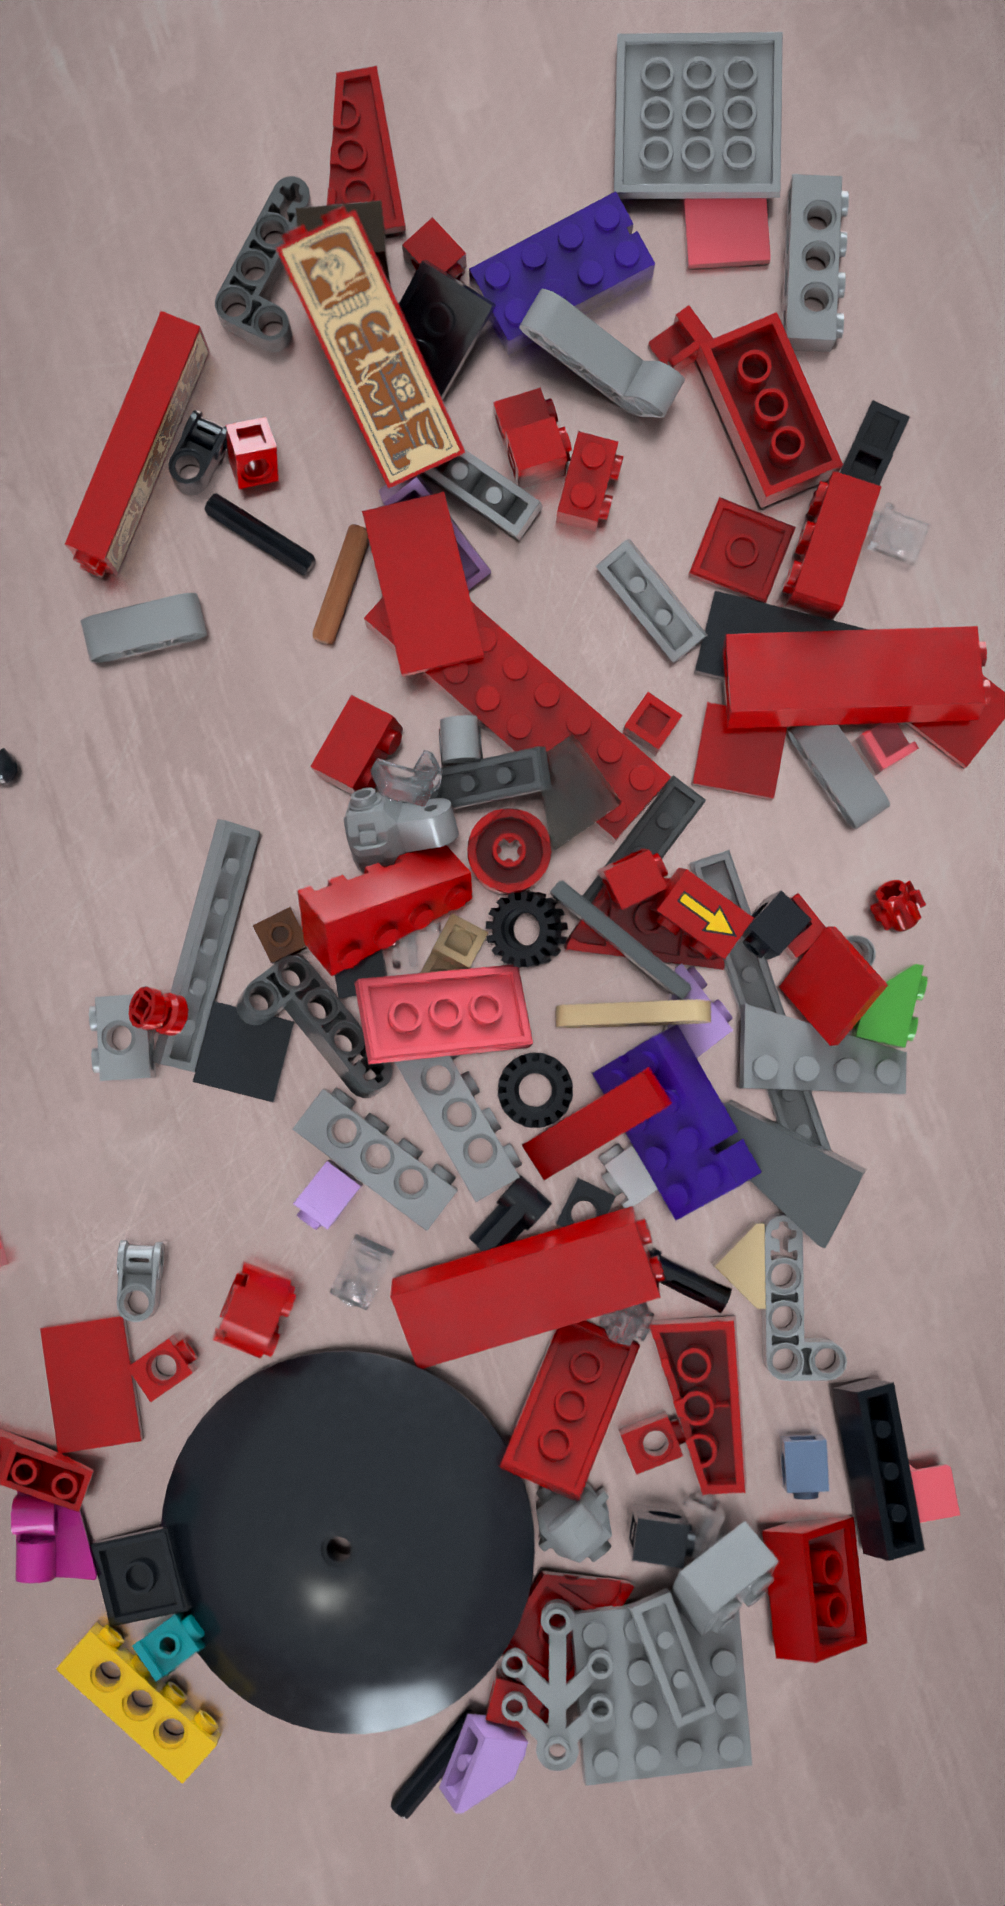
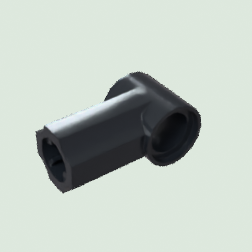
M520 1175L496 1202L498 1204L497 1207L469 1236V1239L481 1251L515 1242L524 1230L528 1231L540 1219L552 1202Z

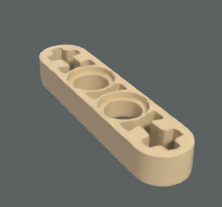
M668 1000L555 1006L557 1028L711 1023L710 1000Z

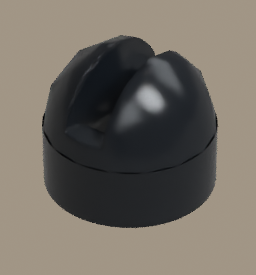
M2 748L0 750V784H5L15 778L17 763L13 756L5 748Z

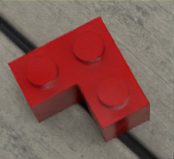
M540 387L493 402V414L516 485L524 489L565 476L566 462L571 461L569 452L572 451V447L565 426L561 428L557 426L558 417L552 398L544 399Z

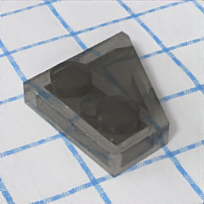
M571 734L546 752L552 789L542 791L550 842L554 850H557L622 803L574 734Z

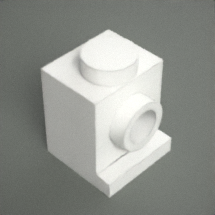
M618 1143L598 1157L608 1171L602 1175V1178L615 1196L623 1192L627 1197L620 1202L624 1208L634 1207L657 1190L656 1185L632 1145L629 1144L622 1148Z

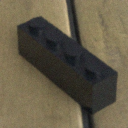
M865 1379L834 1387L833 1393L863 1554L891 1561L925 1551L894 1382Z

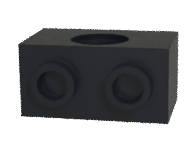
M634 1503L627 1544L631 1560L683 1569L685 1557L692 1558L695 1545V1531H692V1524L688 1523L684 1511Z

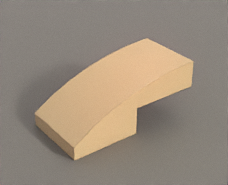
M451 913L420 973L470 969L488 932Z

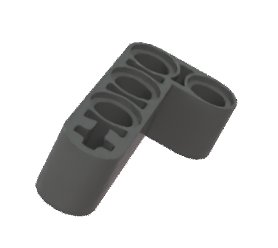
M295 176L284 177L274 186L215 299V309L223 328L269 352H280L285 349L291 342L292 329L285 310L267 300L284 268L276 250L284 242L282 239L276 244H269L263 240L266 234L271 231H279L285 234L297 228L296 208L312 207L310 191L306 182ZM296 197H299V198H300V203L295 202V201H293V200H294ZM285 200L293 201L288 210ZM252 267H261L265 270L264 275L258 280L252 281L244 277L247 270ZM242 303L246 308L241 315L231 317L225 314L229 305ZM271 321H276L283 325L281 331L273 336H268L261 332L263 326Z
M288 955L250 982L239 996L236 1004L237 1013L245 1023L251 1025H261L285 1009L349 1090L356 1096L371 1098L377 1095L390 1082L392 1076L390 1063L368 1064L362 1027L304 957ZM290 970L296 973L299 977L300 985H288L283 980L281 971ZM258 994L264 997L268 1003V1009L261 1011L255 1009L249 1002V996ZM315 1002L320 1004L325 1010L326 1017L323 1019L313 1017L308 1010V1003ZM334 1036H346L351 1042L352 1050L347 1052L340 1050L334 1042ZM360 1053L363 1058L352 1065L350 1062ZM372 1070L376 1077L367 1082L362 1075Z

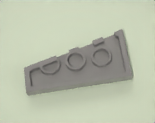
M748 1004L741 1005L739 1089L906 1094L907 1052L848 1034L838 1046H830L808 1022Z

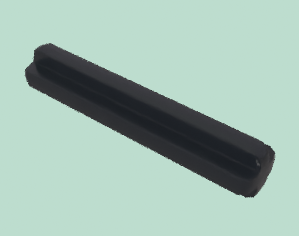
M214 493L207 501L204 508L207 515L299 574L306 575L313 567L315 557L312 553L223 496Z
M468 1709L462 1714L392 1799L390 1807L398 1816L408 1819L441 1780L467 1715L477 1713Z

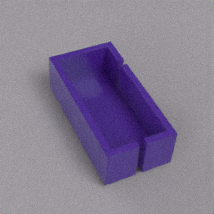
M616 191L469 268L471 288L496 304L489 317V321L508 355L534 342L521 331L519 326L541 289H547L560 295L583 314H587L652 280L655 262L638 231L632 234L634 223Z
M678 1025L649 1038L626 1052V1054L592 1073L603 1094L649 1067L672 1102L667 1108L626 1131V1134L675 1221L762 1173L743 1139L718 1154L714 1150L713 1146L739 1131Z

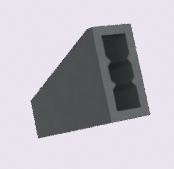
M730 1100L726 1103L725 1109L739 1132L721 1141L714 1147L721 1152L743 1139L762 1172L750 1179V1181L818 1246L825 1249L867 1169L742 1104Z

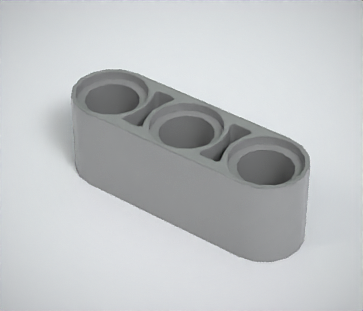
M183 593L91 615L81 620L89 660L92 663L116 660L191 642L207 635L197 593Z
M838 725L793 726L787 731L799 754L841 815L853 829H858L890 807V802L883 789Z

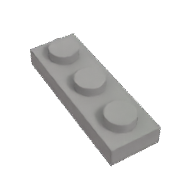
M626 539L595 566L673 663L681 659L708 636L631 539Z
M666 1588L629 1604L630 1613L676 1728L678 1729L716 1712L670 1591Z

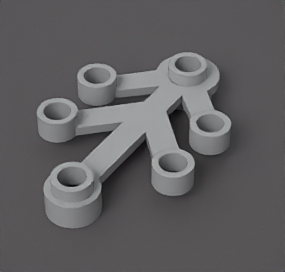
M561 1599L549 1601L543 1607L541 1613L542 1628L549 1634V1683L528 1663L527 1655L521 1649H509L505 1652L502 1659L504 1673L509 1677H518L549 1709V1726H547L528 1708L527 1699L521 1692H509L502 1701L503 1715L511 1721H518L537 1740L536 1754L538 1760L544 1767L552 1771H563L570 1768L578 1757V1741L597 1722H605L613 1714V1701L610 1696L601 1692L595 1693L589 1698L587 1709L566 1727V1710L597 1679L607 1678L612 1673L613 1658L606 1650L599 1649L593 1651L588 1658V1663L566 1684V1635L574 1627L575 1612L567 1601ZM553 1614H562L566 1619V1623L561 1627L553 1626L549 1620ZM512 1656L519 1657L523 1662L522 1667L517 1670L511 1669L507 1665L508 1658ZM596 1658H605L609 1663L607 1669L603 1671L596 1670L592 1665ZM510 1700H519L523 1705L522 1710L517 1713L511 1712L507 1708V1703ZM597 1701H604L609 1708L605 1713L598 1714L592 1709L593 1704ZM558 1743L563 1745L566 1751L562 1756H554L549 1751L550 1746Z

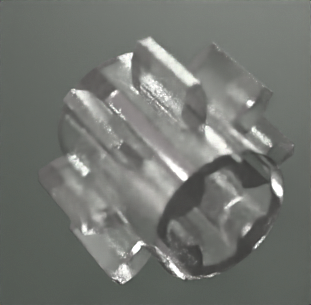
M645 1302L602 1315L599 1325L605 1326V1332L610 1340L618 1344L630 1346L635 1337L640 1341L646 1339L650 1331L649 1324L654 1317V1313L648 1311V1305Z

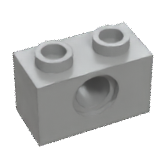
M134 994L95 997V1006H90L89 1008L91 1031H97L98 1048H92V1069L94 1073H99L100 1081L156 1078L155 1062H152L154 1054L153 1029L144 1030L136 1028L129 1020V1005ZM120 1026L127 1027L132 1035L130 1045L123 1050L117 1049L112 1043V1033Z

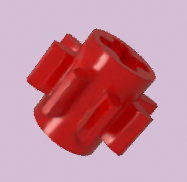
M891 880L881 885L877 892H875L878 903L871 905L870 909L876 921H881L884 930L887 931L892 928L895 931H906L914 927L922 918L918 909L924 907L926 903L920 890H915L911 881L904 883L900 880Z

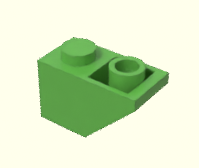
M909 965L885 980L888 986L852 1028L851 1036L896 1048H906L907 1041L914 1040L918 1027V1017L913 1016L916 1000H923L927 987L928 977L922 976L924 965Z

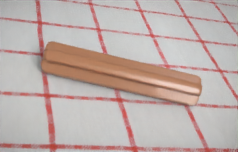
M351 524L346 533L312 633L313 639L321 643L332 645L335 641L369 542L367 530L363 526Z

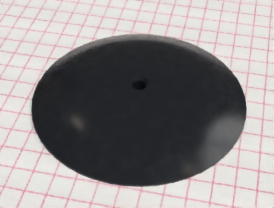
M326 1351L302 1355L261 1370L235 1386L216 1402L188 1437L174 1465L162 1508L161 1527L173 1526L192 1608L183 1612L185 1617L192 1615L205 1634L201 1640L206 1647L198 1652L199 1656L222 1682L248 1703L273 1717L315 1731L336 1734H369L390 1731L415 1724L457 1702L486 1676L508 1647L522 1618L533 1579L535 1537L530 1501L523 1478L499 1467L507 1449V1445L499 1432L466 1396L444 1380L410 1363L375 1353ZM334 1537H342L351 1545L350 1555H342L336 1551L333 1545Z

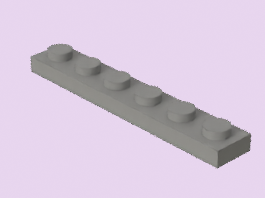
M217 819L170 992L181 995L186 999L189 1009L188 1018L184 1028L177 1035L168 1036L159 1033L152 1062L195 1072L260 831L227 820Z

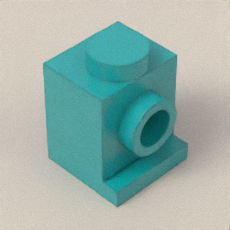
M183 1612L174 1614L143 1639L132 1645V1647L154 1680L158 1681L171 1674L206 1647L201 1640L205 1634L192 1615L185 1617ZM166 1637H170L175 1641L176 1648L174 1652H171L164 1642Z

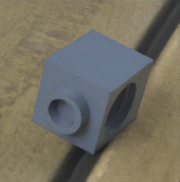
M822 1434L780 1436L782 1487L786 1493H793L794 1499L809 1500L819 1498L818 1492H829L827 1440Z

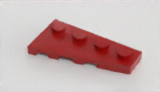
M377 66L338 72L336 73L327 205L381 201L385 233L391 234L406 231L378 69Z

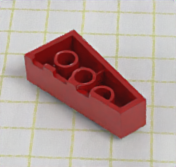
M447 845L437 848L405 853L398 856L393 865L387 867L380 865V863L367 866L364 869L363 875L349 880L344 875L328 879V887L317 891L311 886L297 890L304 944L327 972L333 976L344 969L356 966L362 959L380 949L389 948L397 940L411 932L425 928L433 920L451 910L463 907L466 902L472 899L471 871Z
M736 1316L652 1320L649 1327L658 1349L660 1362L674 1400L673 1403L686 1438V1444L702 1495L745 1493L747 1477Z

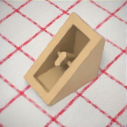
M752 1221L711 1264L757 1309H766L765 1224L761 1221Z

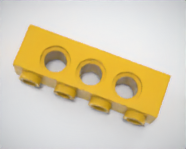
M96 1622L65 1656L56 1670L183 1784L217 1746L221 1733L217 1731L219 1728L217 1722L203 1710L197 1713L185 1702L187 1696L174 1683L168 1682L165 1684L161 1679L155 1681L138 1654L134 1656L122 1645L124 1643L123 1637L109 1625L102 1627ZM107 1661L115 1663L120 1669L121 1677L117 1679L105 1677L101 1671V1663ZM136 1690L146 1691L152 1698V1705L149 1707L136 1705L132 1699V1692ZM167 1719L178 1720L183 1725L184 1733L177 1736L170 1735L165 1731L163 1721Z

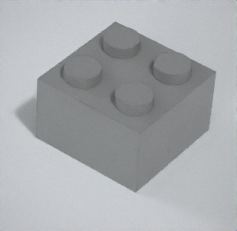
M744 1521L680 1571L670 1593L675 1605L700 1636H703L711 1628L715 1633H718L735 1619L734 1613L741 1608L743 1603L749 1608L767 1593L766 1588L774 1581V1577L771 1574L779 1561L746 1521Z

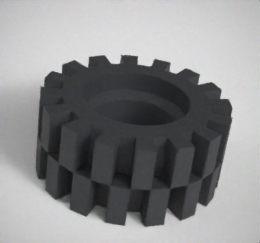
M533 891L507 894L508 897L500 898L496 902L499 907L491 908L489 915L494 917L493 921H486L485 928L492 929V935L486 936L488 943H495L496 947L491 949L495 956L502 955L501 961L506 964H513L514 967L539 966V964H546L552 961L551 956H558L562 951L558 948V945L565 944L567 939L566 936H561L562 930H568L567 922H561L560 917L565 915L563 909L555 908L558 902L553 898H546L547 894ZM523 913L532 914L538 920L540 926L537 940L528 946L520 943L514 934V923Z
M544 1053L523 1054L512 1060L503 1070L498 1083L499 1102L504 1112L514 1122L529 1128L546 1127L557 1122L569 1109L573 1097V1083L566 1067L556 1058ZM534 1073L545 1076L552 1087L550 1099L544 1105L538 1107L525 1104L519 1095V1085L522 1079Z

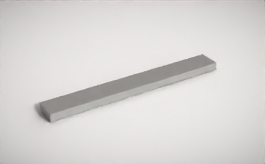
M730 850L689 863L694 875L751 915ZM741 936L726 959H723L725 963L724 969L740 1016L741 1005L743 1004L786 1016L767 959L764 957L758 958L744 946L743 940L745 938ZM766 1090L776 1123L831 1150L812 1091Z

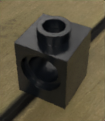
M781 890L769 895L751 915L754 919L742 934L745 938L743 944L758 958L764 957L768 960L777 957L811 921V918Z
M576 1177L555 1223L562 1227L575 1224L576 1222L572 1219L571 1211L573 1206L581 1201L593 1204L595 1217L608 1214L616 1196Z

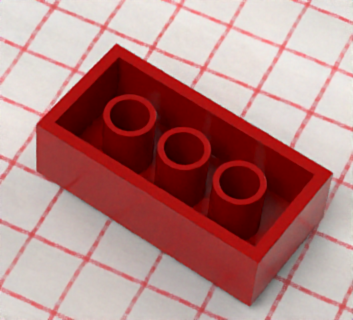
M777 312L700 344L696 360L761 508L815 486L820 481H827L833 471H840L843 463Z

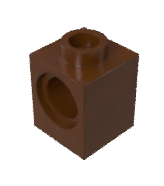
M291 907L252 925L272 964L277 963L288 955H297L308 949L304 944L302 924L295 910Z

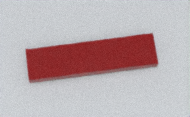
M648 1067L528 1140L522 1147L543 1180H546L667 1108L672 1102Z

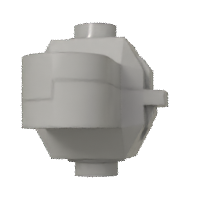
M363 788L352 793L344 816L345 833L351 855L358 870L363 874L367 866L380 863V865L387 867L393 865L397 857L405 854V852L441 847L453 842L459 836L451 802L445 798H432L402 803L389 790L375 792L373 788Z
M586 1483L578 1502L542 1486L536 1491L537 1496L540 1498L536 1503L541 1536L538 1543L544 1552L552 1548L558 1556L581 1563L587 1557L592 1562H595L608 1552L612 1546L608 1542V1539L612 1537L606 1503L609 1495L604 1488L595 1492L589 1483Z

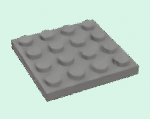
M783 32L617 34L614 192H617L620 199L780 198Z
M629 1604L615 1607H598L589 1610H574L575 1624L571 1631L575 1675L588 1663L590 1654L595 1650H606L613 1658L612 1673L607 1678L597 1679L577 1699L578 1716L587 1709L588 1700L595 1693H605L613 1701V1714L610 1719L605 1722H597L580 1739L583 1782L586 1786L752 1765L739 1610L734 1613L735 1619L723 1630L715 1633L711 1628L703 1636H700L676 1606L716 1712L678 1729L672 1721L630 1613ZM599 1657L592 1662V1665L596 1670L603 1671L607 1669L609 1663L605 1658ZM597 1701L592 1706L594 1712L598 1714L605 1713L609 1708L604 1701Z

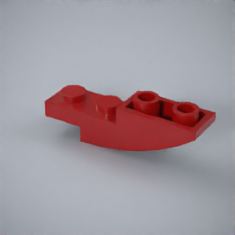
M0 1429V1485L79 1512L94 1470L45 1446Z

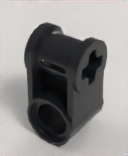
M197 409L188 418L181 439L168 464L174 485L180 492L187 495H197L205 490L219 461L227 452L226 426L223 427L204 418L203 412ZM193 464L200 468L199 473L191 479H184L179 476L180 470L186 465Z

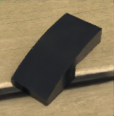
M872 400L839 473L880 485L910 416Z

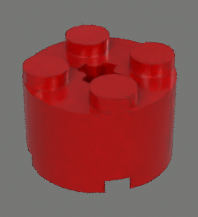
M506 808L489 812L476 823L471 831L467 846L469 866L477 881L494 893L508 896L507 894L529 891L542 880L549 867L551 841L548 831L537 817L527 811ZM505 843L510 847L516 843L519 846L517 849L518 859L516 861L510 858L504 861L500 859L502 854L501 844Z
M243 1261L241 1264L242 1274L237 1273L219 1316L223 1318L219 1329L215 1328L212 1341L257 1358H261L263 1354L272 1357L281 1334L278 1332L280 1325L277 1323L280 1315L287 1318L291 1312L296 1298V1293H294L295 1286L291 1285V1279Z

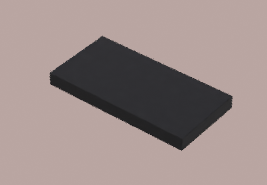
M715 591L705 627V632L708 636L702 640L694 673L724 680L722 651L726 634L869 629Z

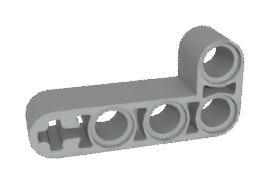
M547 289L539 291L519 326L521 331L618 406L636 416L664 417L685 382L683 375L671 366L660 361L642 360L567 300Z
M783 1213L771 1214L763 1222L765 1224L766 1309L761 1310L762 1359L764 1366L772 1376L783 1381H829L836 1379L846 1369L847 1358L843 1349L830 1339L804 1338L803 1232L787 1215ZM779 1222H783L784 1226L792 1231L790 1236H785L783 1239L784 1250L787 1252L793 1251L792 1257L780 1254L771 1256L772 1250L780 1252L779 1239L771 1236L772 1230L779 1229ZM779 1264H789L792 1268V1279L786 1285H775L771 1277L773 1269ZM782 1306L790 1307L793 1312L792 1322L784 1328L775 1327L772 1322L774 1311ZM825 1348L833 1349L836 1356L834 1364L828 1369H818L815 1364L817 1353ZM780 1349H790L794 1355L792 1365L784 1370L774 1368L772 1361L775 1353Z

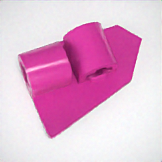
M17 1491L11 1508V1531L13 1535H16V1581L21 1583H43L52 1581L55 1577L95 1580L97 1572L81 1511L77 1512Z

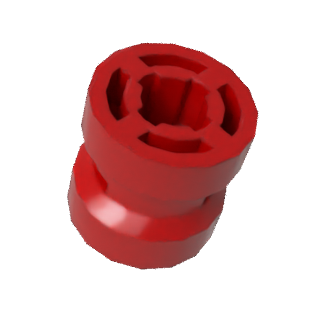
M145 986L138 989L133 995L128 1014L131 1024L136 1028L144 1030L155 1029L160 1034L175 1036L184 1028L189 1009L188 1003L183 996L170 992L162 994L158 989Z

